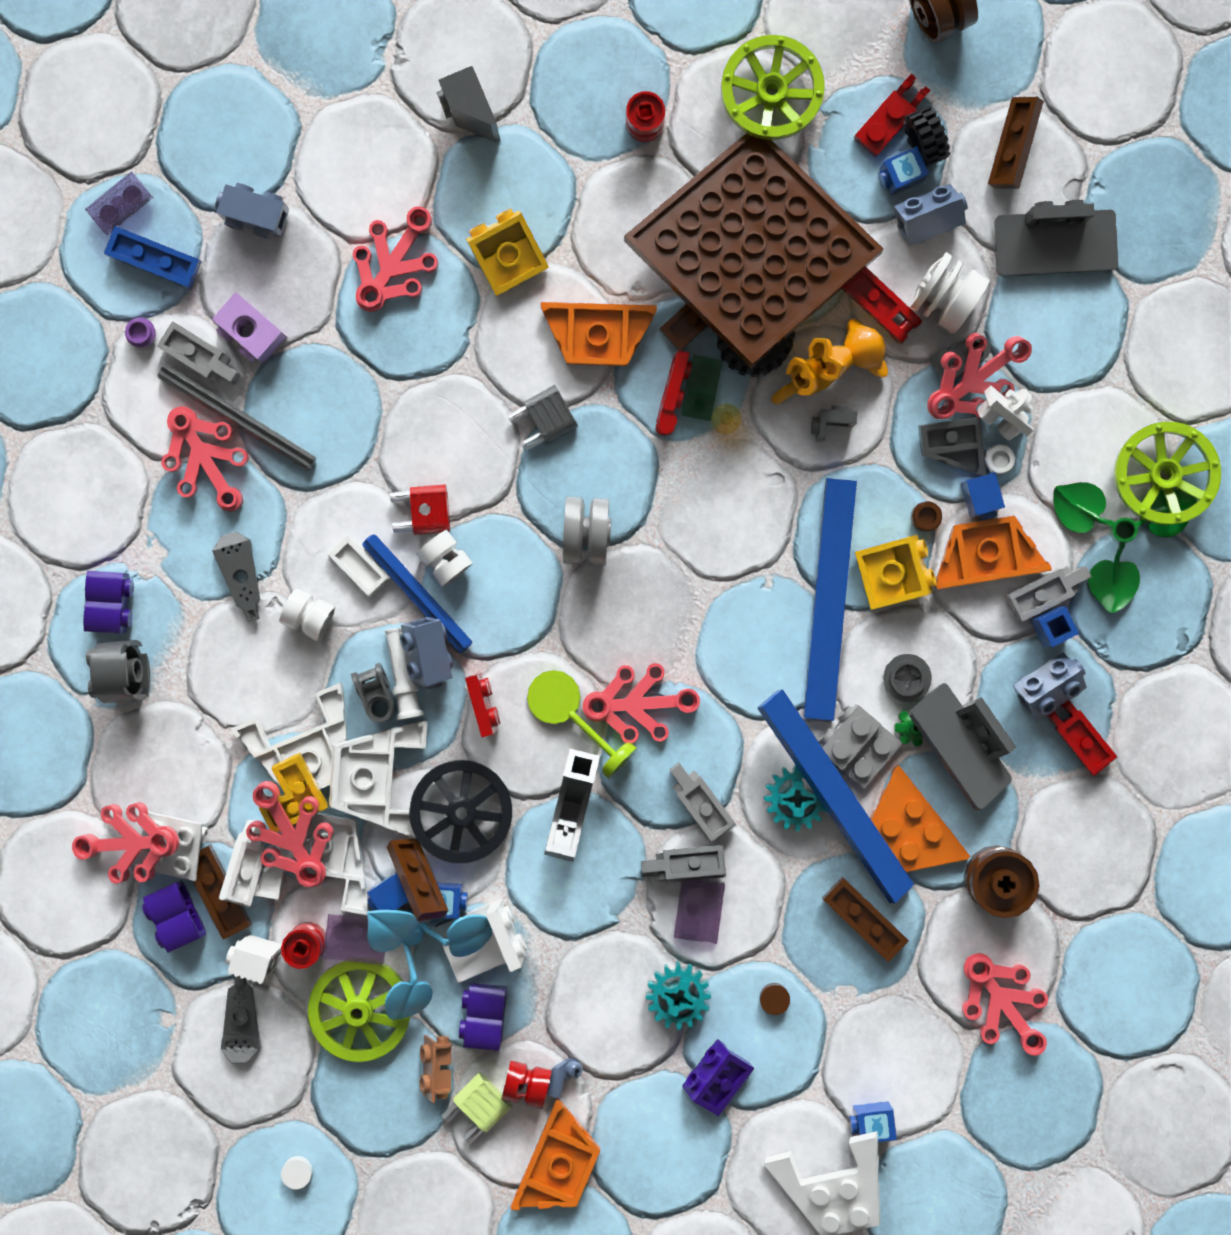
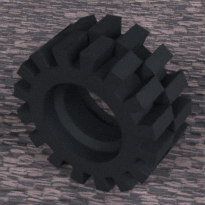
M931 106L924 107L904 117L905 121L903 123L906 128L904 130L908 136V144L910 143L911 149L916 146L918 147L926 167L950 156V145L947 143L948 137L944 133L945 128L943 125L941 126V119L939 116L936 117V111L932 110Z

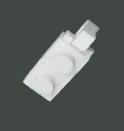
M247 820L243 832L238 835L219 896L220 900L245 907L251 906L263 866L260 857L266 849L264 847L265 842L260 840L252 841L246 835L247 827L255 820ZM252 827L253 833L261 834L259 828Z

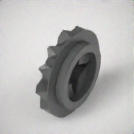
M902 654L894 657L885 666L883 681L886 691L894 699L902 702H913L922 698L928 692L932 675L928 664L922 658L913 654ZM906 665L907 669H909V674L919 676V679L909 682L907 691L904 682L895 679V677L904 674Z

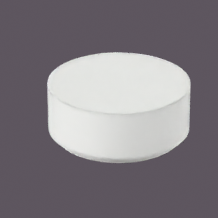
M995 445L984 454L985 468L989 473L996 472V475H1003L1014 467V452L1006 445Z
M294 1156L288 1159L281 1170L283 1183L291 1189L305 1187L313 1174L312 1165L309 1160L302 1156Z

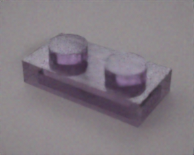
M131 171L85 210L100 229L108 235L113 231L114 226L118 227L154 197Z

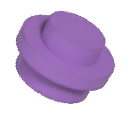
M134 318L125 328V337L132 346L145 348L154 342L156 329L148 319Z

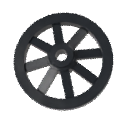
M470 760L448 761L431 769L416 785L410 801V823L418 842L433 856L451 863L474 862L491 854L505 839L512 821V801L504 782L490 768ZM463 771L459 797L454 795L443 779V775L450 772ZM473 772L484 777L491 784L470 800L469 792ZM433 782H435L449 802L448 805L422 800L426 790ZM494 793H498L501 813L476 810L477 806ZM460 807L467 809V814L463 818L456 816V810ZM420 810L445 814L447 817L425 831L421 823ZM475 819L500 822L497 830L488 841L474 823ZM453 825L450 850L440 847L431 840V838ZM466 827L480 847L470 851L459 852L463 828Z

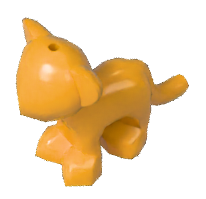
M849 319L846 327L847 335L845 336L843 346H832V342L826 338H814L809 346V359L804 360L794 357L790 360L786 369V375H791L792 382L775 392L771 397V401L778 405L796 393L799 395L818 393L828 388L836 379L841 378V375L847 372L852 365L867 369L874 376L886 377L888 375V367L884 361L886 347L883 337L875 329L864 326L860 321Z

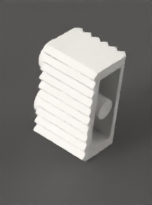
M248 934L243 940H238L235 947H230L225 964L229 965L228 974H234L235 977L240 976L241 979L246 977L247 981L252 979L253 983L256 981L259 984L263 983L276 970L282 944Z

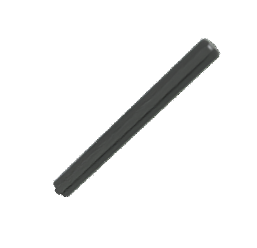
M164 364L157 375L159 379L308 471L314 466L316 462L315 456L176 369Z

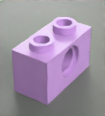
M237 292L232 295L212 318L219 325L216 331L228 342L234 338L242 345L239 351L251 362L258 359L264 364L287 338L285 334ZM252 323L254 325L253 334L249 337H242V328L246 324Z

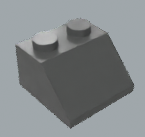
M473 66L438 80L441 90L436 93L446 119L452 117L457 127L491 141L501 140L496 120Z

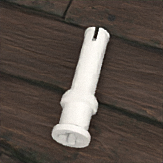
M401 627L385 630L396 686L393 687L392 695H395L399 710L397 720L422 716L424 712L420 710L417 697L419 685L417 686V684L413 683L407 673L406 666L409 662L407 653L400 641Z

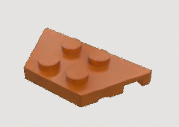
M541 302V310L567 365L627 367L657 312V305Z
M1015 515L952 526L936 577L937 585L934 588L937 590L1052 571L1049 562H1046L1036 549L1037 546L1031 537L1027 536L1023 531V526Z
M896 765L870 819L904 870L909 872L969 859L971 856L902 768Z
M557 1098L510 1206L512 1210H520V1207L537 1206L538 1209H547L553 1206H561L562 1208L577 1207L598 1158L600 1146L562 1101Z

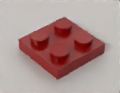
M482 673L468 676L465 678L481 738L493 735L501 721L497 707L491 708L488 698L493 695L489 678L483 679Z

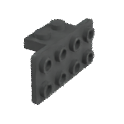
M1084 200L1066 201L1065 205H1053L1052 201H1042L1035 203V206L1026 214L999 215L994 221L997 273L1000 276L1113 271L1118 267L1116 213L1113 210H1094V203L1084 204Z
M942 683L909 710L911 720L974 810L984 809L1011 783L1012 777L999 757L1011 753L1016 746L982 697L962 706L946 683Z

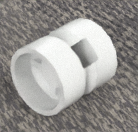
M448 530L435 536L416 553L426 567L434 569L432 575L442 587L455 580L473 564L463 550L456 549L457 542Z
M296 588L282 610L279 623L293 630L301 627L305 636L320 641L330 625L336 607L320 599L313 602V595Z

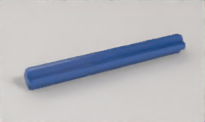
M372 534L367 537L362 543V547L426 617L441 620L446 629V639L459 653L466 651L472 644V640L377 535Z

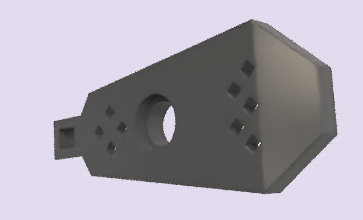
M238 532L223 535L212 550L236 606L244 609L247 621L260 619L256 605L261 599L251 540ZM240 571L247 574V580L244 583L238 582L236 578Z
M234 976V985L228 988L221 1051L231 1063H247L261 1048L253 989L246 984V977L241 979L240 976ZM235 1012H243L245 1015L244 1021H237L234 1018Z

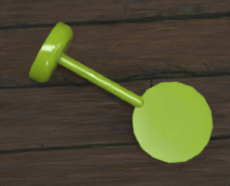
M556 670L541 673L534 678L529 686L527 694L529 709L536 718L545 723L558 724L568 719L573 720L610 756L602 767V773L608 779L611 778L631 758L637 748L628 742L617 751H614L576 714L581 695L579 686L573 677L565 672Z

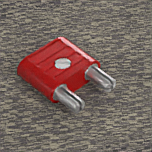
M446 484L410 487V491L390 493V497L410 496L390 498L391 503L410 501L412 521L394 522L392 527H412L393 528L394 533L413 531L414 535L441 533L445 530L450 532Z

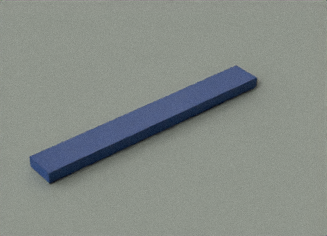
M826 478L803 718L834 721L857 486V481Z
M777 690L757 709L889 903H896L914 883L784 690Z

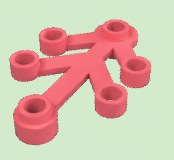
M417 206L410 209L407 214L409 226L391 254L389 253L386 239L388 235L386 224L380 220L373 221L370 224L369 233L374 238L380 265V271L374 280L369 265L372 260L370 250L366 246H357L353 250V259L358 264L362 282L356 291V301L363 310L375 312L381 309L388 299L406 295L410 298H417L421 295L422 285L417 279L410 278L404 284L385 287L391 277L421 270L427 273L437 270L439 263L436 256L432 253H425L420 258L402 261L419 233L428 231L432 225L431 215L424 207ZM424 217L425 224L422 226L415 225L416 218ZM376 226L384 227L381 235L373 233ZM360 251L367 252V258L365 260L361 261L357 259V255ZM427 258L434 259V265L430 268L424 266V261ZM411 283L418 285V290L415 293H410L407 290ZM370 292H374L377 295L376 300L373 302L366 300V296Z
M979 333L970 334L965 342L969 353L961 382L953 388L956 371L962 366L961 357L954 352L945 353L941 358V365L944 368L939 390L934 392L928 399V412L936 419L950 418L955 412L970 413L980 417L976 407L983 403L985 399L982 397H976L971 401L959 399L968 392L985 394L984 391L989 386H992L1001 393V388L1007 385L1006 391L1001 393L1003 396L1009 390L1014 391V385L1007 379H999L996 382L984 380L1011 360L1016 363L1026 361L1032 352L1030 342L1020 336L1011 337L1006 341L1003 351L978 369L982 352L987 346V340ZM980 339L979 345L973 348L974 341ZM1018 344V348L1012 352L1014 346ZM955 358L954 364L948 366L949 360ZM944 399V404L938 407L939 403Z
M180 406L174 408L167 418L168 428L173 435L168 454L163 456L161 464L165 470L177 472L182 466L180 454L185 439L187 440L191 451L184 479L177 485L179 495L186 498L196 495L198 490L196 482L200 465H202L218 492L217 503L220 508L230 512L238 510L243 504V495L238 489L229 487L212 457L230 461L233 465L242 467L249 461L248 453L241 448L228 449L203 443L197 432L213 434L221 441H228L233 436V428L225 422L215 424L199 420L196 413L188 407ZM185 416L186 424L179 427L177 424L178 418ZM223 426H226L228 428V434L224 437H220L218 433L219 429ZM237 452H242L244 455L240 463H236L234 460V455ZM171 457L176 459V465L173 468H169L167 465V461ZM186 483H190L192 486L189 494L183 492V486ZM228 493L233 495V502L231 504L224 502V496Z
M653 663L648 666L646 675L625 699H612L624 683H630L634 679V670L628 665H623L619 667L617 676L603 692L596 691L586 696L583 701V712L592 721H606L621 735L625 743H634L639 736L637 728L633 725H626L614 713L615 711H626L651 733L654 740L660 742L668 737L669 731L667 726L663 723H657L643 709L678 707L682 712L691 713L699 707L700 697L695 690L690 688L680 690L677 695L643 697L656 681H660L664 677V668L658 663ZM656 666L661 669V675L658 678L650 676V669ZM622 669H629L631 671L630 679H621L620 671ZM686 694L693 697V703L689 706L682 704V697ZM594 701H601L604 706L603 710L595 712L592 709V703ZM656 727H663L665 729L663 737L658 738L654 735ZM626 729H633L636 735L632 740L624 737Z
M270 781L260 783L253 791V801L260 808H268L282 834L267 829L262 821L255 820L247 827L246 835L252 841L260 840L292 851L296 858L294 860L281 856L278 848L269 846L261 854L260 860L262 864L266 867L275 866L295 873L298 882L305 887L320 885L326 876V868L321 859L326 843L330 841L334 834L333 827L325 822L318 824L313 832L315 842L310 855L303 845L312 816L319 809L318 800L312 796L305 797L299 805L300 815L294 829L278 800L280 797L278 786ZM263 789H269L273 796H266ZM305 803H310V804H312L313 807H314V810H312V811L307 810V809L305 808L304 804H305ZM252 827L259 828L261 834L253 833ZM319 830H326L328 832V836H321L319 834ZM266 854H273L275 856V860H269ZM307 868H313L316 874L308 873Z
M138 802L129 805L126 809V815L130 821L137 822L149 836H141L122 818L120 806L117 804L108 805L102 808L101 818L105 823L111 824L123 837L99 839L92 834L78 836L72 843L74 855L78 859L85 860L96 856L98 852L126 850L117 864L108 871L110 881L118 884L128 880L130 876L129 868L142 849H150L144 862L134 868L133 874L138 882H146L153 879L155 876L154 867L161 857L173 855L177 851L179 837L173 828L169 826L159 827L148 816V809L144 803ZM135 808L138 809L139 816L136 815ZM110 810L113 812V818L110 816ZM143 868H144L145 871H146V877L143 875V872H142V869H143ZM117 870L120 871L121 877L117 875Z
M975 953L970 955L965 960L963 967L965 976L970 980L968 1000L962 1005L963 1014L970 1020H976L981 1016L982 1008L979 1002L984 985L990 993L986 1023L979 1032L983 1041L987 1044H994L999 1040L998 1024L1000 1011L1002 1010L1021 1035V1047L1030 1055L1037 1056L1042 1054L1047 1046L1046 1038L1040 1031L1031 1029L1012 1002L1031 1004L1033 1007L1041 1009L1048 1003L1047 994L1038 988L1024 991L1000 987L993 978L1013 979L1018 984H1025L1029 981L1031 975L1024 965L1017 964L1013 967L995 965L985 954ZM982 963L983 970L979 973L974 972V965ZM1023 969L1025 976L1022 979H1016V972ZM1036 994H1042L1043 996L1040 1003H1034L1033 1001ZM975 1005L977 1007L976 1012L972 1015L968 1014V1007ZM993 1029L994 1036L990 1039L985 1038V1032ZM1030 1036H1036V1042L1033 1045L1027 1044V1039Z

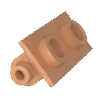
M424 1035V1045L420 1046V1059L424 1063L423 1075L419 1079L420 1091L432 1103H435V1095L437 1099L448 1098V1093L451 1092V1070H440V1065L451 1064L452 1043L449 1042L448 1036H438L437 1041H434L428 1035Z

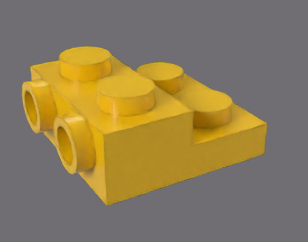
M512 209L503 211L496 216L498 222L489 227L482 223L469 231L471 236L466 238L471 251L496 296L549 268L519 210L513 213Z
M918 535L855 552L871 610L934 593L932 587L937 585L936 577L932 568L927 569L924 558L928 557V549L924 539L919 540Z

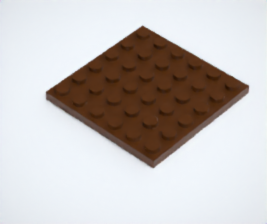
M747 133L624 235V242L750 368L754 367L878 258L884 249L772 140L756 138Z

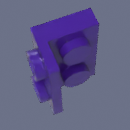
M717 1039L706 1051L695 1069L687 1076L682 1087L693 1102L719 1117L755 1068L750 1062L729 1050L722 1041Z

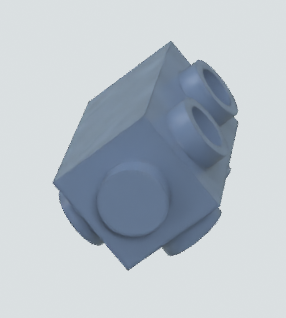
M236 183L235 187L225 184L223 192H219L215 203L217 214L224 220V225L236 230H242L243 226L254 229L253 234L266 239H271L272 235L281 238L290 210L282 201L283 198L270 192H265L264 196L253 193V188L241 183Z
M951 184L939 186L921 196L909 198L905 202L894 206L898 231L911 246L966 224L964 211L968 209L963 193H958Z
M425 617L402 624L400 641L407 653L409 663H407L406 668L408 676L413 683L425 686V689H433L442 686V681L453 678L451 673L453 662L450 654L447 652L445 644L447 633L441 620Z
M1063 652L1057 657L1048 660L1031 674L1022 677L1013 687L1019 702L1037 721L1043 716L1051 714L1058 706L1069 699L1077 697L1086 689L1087 686L1083 678L1086 672L1078 660L1074 659L1072 661Z

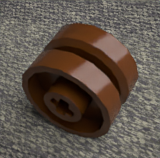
M909 0L914 18L920 29L934 44H939L950 38L954 33V29L963 31L976 24L978 20L976 0Z
M999 845L984 847L971 857L964 873L965 888L971 899L993 916L1002 918L1019 916L1030 909L1037 899L1040 887L1038 872L1031 861L1011 848ZM999 880L1003 881V883L1000 885H998Z

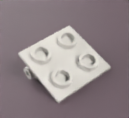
M148 812V816L159 827L169 826L176 831L179 837L177 851L173 855L162 856L154 867L155 872L196 881L201 839H207L209 829L205 828L203 823ZM143 829L142 836H149ZM142 849L139 864L144 862L150 849Z

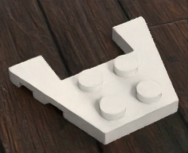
M342 682L315 693L326 719L325 724L280 743L270 745L259 717L231 728L233 734L240 738L247 746V750L254 758L261 762L268 770V774L279 786L280 784L271 769L272 766L297 753H301L320 789L331 784L333 745L347 741Z
M420 720L334 744L329 806L417 839L411 827L409 810L390 809L394 748L426 749L428 722Z
M316 813L312 816L303 845L310 855L315 842L313 832L318 824L325 822L333 827L334 834L330 841L326 843L321 859L326 868V876L346 879L341 911L367 915V912L370 911V905L367 901L368 891L357 820ZM319 830V834L321 836H328V832L326 830ZM276 847L281 852V856L296 860L292 851ZM273 854L270 860H275V856ZM265 866L258 880L254 896L279 900L281 898L285 870L275 866ZM307 868L308 873L316 874L313 868Z
M877 1132L850 1138L849 1145L858 1167L802 1179L791 1151L766 1157L764 1162L766 1168L820 1235H837L880 1225Z

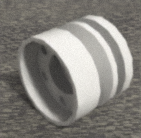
M946 252L942 258L931 265L921 280L910 308L917 311L924 301L929 302L923 316L927 318L936 308L940 309L942 312L937 325L954 335L979 301L990 279L974 269L961 279L958 277L963 262L959 260L951 271L947 270L946 267L952 255Z

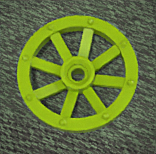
M763 35L742 44L729 58L721 81L722 102L730 119L745 133L764 140L785 139L804 130L816 117L822 104L825 90L823 71L815 55L801 42L783 35ZM775 49L771 71L766 74L755 52ZM786 51L796 56L801 62L786 75L782 76L779 73L783 52ZM744 59L747 60L759 83L734 75ZM807 70L809 71L813 89L788 88V85ZM732 86L755 93L756 96L737 105L733 96ZM773 89L776 92V94L769 95L767 93V90ZM784 99L811 100L806 111L799 116ZM761 104L764 106L761 124L752 121L744 115ZM773 107H777L790 123L781 126H771Z
M1158 422L1140 429L1123 444L1115 461L1114 481L1120 499L1137 517L1153 524L1175 525L1197 517L1213 502L1221 483V463L1213 444L1197 429L1179 422ZM1164 434H1173L1185 438L1172 457L1167 459ZM1151 436H1154L1156 463L1137 448L1140 442ZM1194 444L1202 453L1205 461L1181 467L1179 462ZM1130 456L1145 467L1149 473L1127 476ZM1161 471H1165L1167 473V480H1163L1161 478ZM1208 471L1207 484L1204 491L1182 480L1183 476ZM1151 483L1152 486L1143 501L1140 502L1134 496L1130 486ZM1173 487L1198 499V501L1189 509L1181 512ZM1160 490H1163L1170 513H1161L1150 509Z
M357 957L338 962L322 974L312 989L308 1003V1019L311 1030L317 1041L328 1052L338 1058L353 1062H365L380 1058L397 1046L409 1026L411 1016L400 1020H391L386 1014L375 1012L376 1008L385 1004V999L389 992L387 991L372 1000L369 998L377 974L383 977L392 987L399 982H404L394 969L381 961ZM348 971H368L361 992L358 995L354 991ZM337 976L339 977L347 1002L324 991L327 985ZM323 1002L343 1013L322 1022L320 1004ZM353 1009H360L363 1015L360 1017L356 1016L353 1013ZM369 1022L395 1027L396 1029L381 1043ZM347 1023L348 1029L343 1044H341L328 1033V1030ZM357 1028H361L372 1047L364 1049L351 1048Z

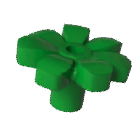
M901 711L898 714V718L902 722L894 724V731L902 733L899 740L903 744H908L912 740L914 746L922 745L921 737L923 735L917 727L914 730L916 725L911 720L909 714L906 711Z

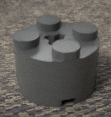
M128 640L98 643L94 649L87 650L86 662L90 667L91 679L88 682V693L91 698H98L102 703L139 701L145 698L146 694H142L143 688L149 687L150 665L147 653L141 654L138 648L143 646L140 641Z

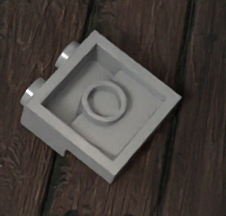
M855 704L853 707L848 705L838 716L837 719L840 721L833 731L828 728L819 738L818 742L832 763L860 787L865 789L903 743L858 704Z

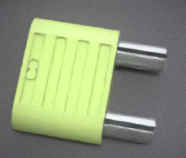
M479 1072L453 1098L454 1103L442 1114V1118H446L445 1121L449 1123L462 1110L475 1123L463 1136L464 1140L471 1144L483 1131L487 1133L513 1106L511 1102L501 1100L502 1093Z

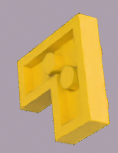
M297 753L272 766L271 769L284 791V794L280 795L278 800L292 825L298 821L300 815L299 805L305 797L312 796L318 800L319 809L316 813L327 809L328 803L301 753ZM305 803V804H304V806H305V808H306L307 810H309V811L314 810V807H313L312 804H310V803ZM259 807L258 809L269 829L279 832L280 830L268 808Z

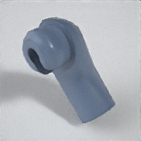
M568 1058L552 1068L547 1095L560 1098L564 1081L574 1076L576 1078L581 1076L583 1067L577 1059Z

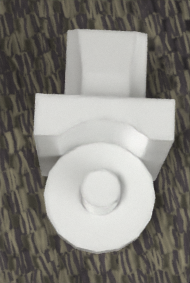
M989 386L984 391L987 400L977 409L980 418L984 422L992 424L1000 415L1005 418L997 425V429L1008 441L1020 432L1028 437L1034 431L1033 427L1027 423L1029 419L1027 414L1032 411L1033 407L1029 404L1031 394L1026 389L1018 390L1016 393L1013 390H1009L1005 396L992 386Z

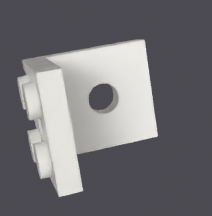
M503 898L464 913L459 917L473 914L487 916L493 934L479 951L468 956L455 957L450 953V945H442L458 983L505 963L510 972L522 967L527 946L522 934H516L513 924L516 922L514 914L509 905L504 906ZM452 918L436 925L437 934L448 939L447 931L457 919Z

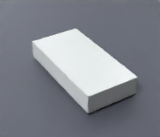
M349 534L327 555L369 599L391 579L381 566Z

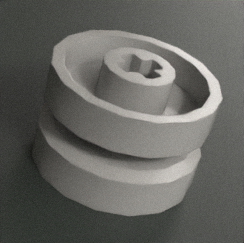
M566 497L563 564H579L582 560L584 545L588 546V561L591 565L606 566L607 546H610L611 518H608L609 499L593 498L590 503V516L584 517L585 503L582 497Z

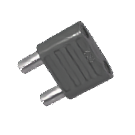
M556 385L524 401L525 406L508 415V419L512 424L531 415L540 431L523 441V446H525L526 450L544 441L548 444L578 427Z

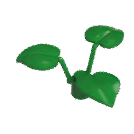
M1077 482L1056 486L1053 491L1054 509L1059 520L1067 529L1076 533H1086L1092 529L1096 521L1109 526L1111 538L1118 543L1114 562L1110 560L1099 561L1090 569L1091 577L1088 579V586L1092 595L1109 613H1115L1132 600L1139 588L1140 573L1137 566L1129 561L1120 562V557L1125 548V543L1132 541L1137 536L1138 527L1147 523V521L1141 519L1135 522L1131 518L1124 517L1114 522L1099 517L1106 508V498L1102 490L1094 484ZM1174 489L1181 512L1189 509L1197 502L1196 498L1178 489ZM1160 490L1150 509L1161 513H1170L1163 490ZM1189 521L1175 525H1158L1148 522V528L1154 535L1168 538L1182 532Z

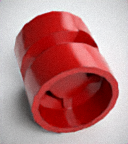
M641 91L634 94L628 101L626 106V128L629 135L639 142H650L657 139L664 128L665 105L657 94L650 91Z
M303 922L293 928L283 939L281 945V955L284 961L297 969H305L312 966L324 953L328 944L324 929L313 922Z
M510 1060L501 1100L513 1103L524 1100L526 1106L543 1109L552 1070L538 1066L530 1070L527 1064Z

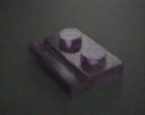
M704 879L681 881L674 938L717 944L725 882H714Z
M328 914L323 959L384 965L385 952H378L370 947L367 939V918Z

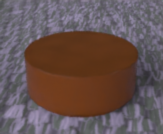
M921 502L913 508L911 522L919 531L929 532L935 530L942 522V511L933 502Z
M770 983L762 988L759 1000L764 1011L771 1015H779L788 1009L790 995L783 985Z

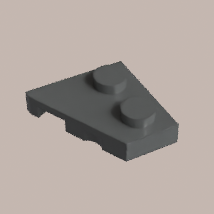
M980 417L918 425L922 456L981 476L986 475Z

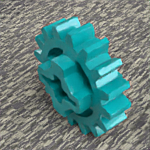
M795 764L793 765L792 772L782 767L783 775L779 777L773 773L771 776L775 783L773 785H765L771 791L770 795L763 796L765 801L771 802L766 811L768 813L776 812L772 820L777 823L783 819L784 829H788L790 824H794L795 830L800 831L801 824L803 823L810 829L812 828L811 820L815 819L821 822L822 819L818 813L820 811H827L812 790L807 791L803 787L802 778H805ZM789 780L790 785L784 791H778L781 785ZM796 790L802 796H806L804 799H799L798 805H795L792 800L787 799L790 796H794ZM778 804L787 805L790 808L791 817L785 815L779 809ZM810 804H815L813 809L804 815V810Z
M676 961L675 969H670L667 964H664L665 972L661 974L655 971L656 982L648 981L647 986L653 990L645 993L647 1000H653L648 1005V1010H656L654 1019L659 1021L664 1018L666 1028L672 1022L676 1023L677 1030H681L683 1022H686L691 1028L693 1027L692 1019L694 1017L700 1021L703 1020L701 1010L709 1011V1004L704 1000L711 999V992L703 991L709 986L708 980L700 981L702 971L698 970L693 974L692 964L688 963L685 969H681L679 961ZM672 977H678L677 980L670 983L665 982ZM691 981L696 985L698 989V996H696L695 993L690 992L689 987ZM679 990H682L685 998L680 997L678 1001H674L672 993L677 994ZM658 995L666 999L668 1003L666 1010L660 1005ZM687 1008L691 1009L687 1013L679 1014L680 1011H683Z

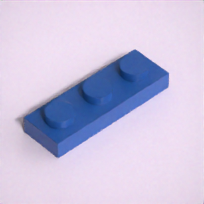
M114 226L104 254L110 258L188 289L192 288L202 263L201 260L117 226Z

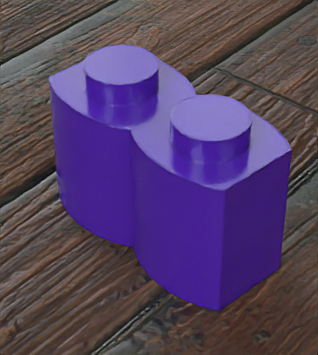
M87 571L83 615L84 632L121 634L126 633L127 627H131L132 610L128 609V598L133 596L134 581L130 579L129 573Z
M183 880L143 897V912L146 918L152 920L157 930L155 932V939L161 948H165L167 953L206 935L203 922L194 907L191 895Z
M471 983L469 990L463 991L462 1008L467 1009L466 1021L461 1020L459 1026V1039H464L463 1047L500 1051L507 986Z

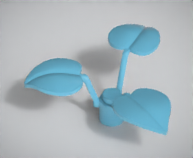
M374 910L367 912V939L370 947L378 952H388L397 949L402 944L411 975L410 983L399 982L388 992L385 999V1011L388 1018L400 1020L413 1016L426 1008L432 999L433 991L431 986L427 982H417L410 946H414L422 940L423 932H426L444 946L450 945L449 950L453 956L464 957L479 951L492 936L493 930L487 916L473 914L457 919L447 931L448 939H445L429 928L426 922L419 923L412 910Z

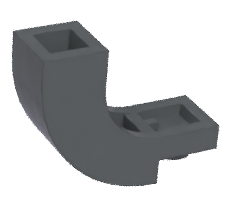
M570 749L544 855L574 862L600 756Z

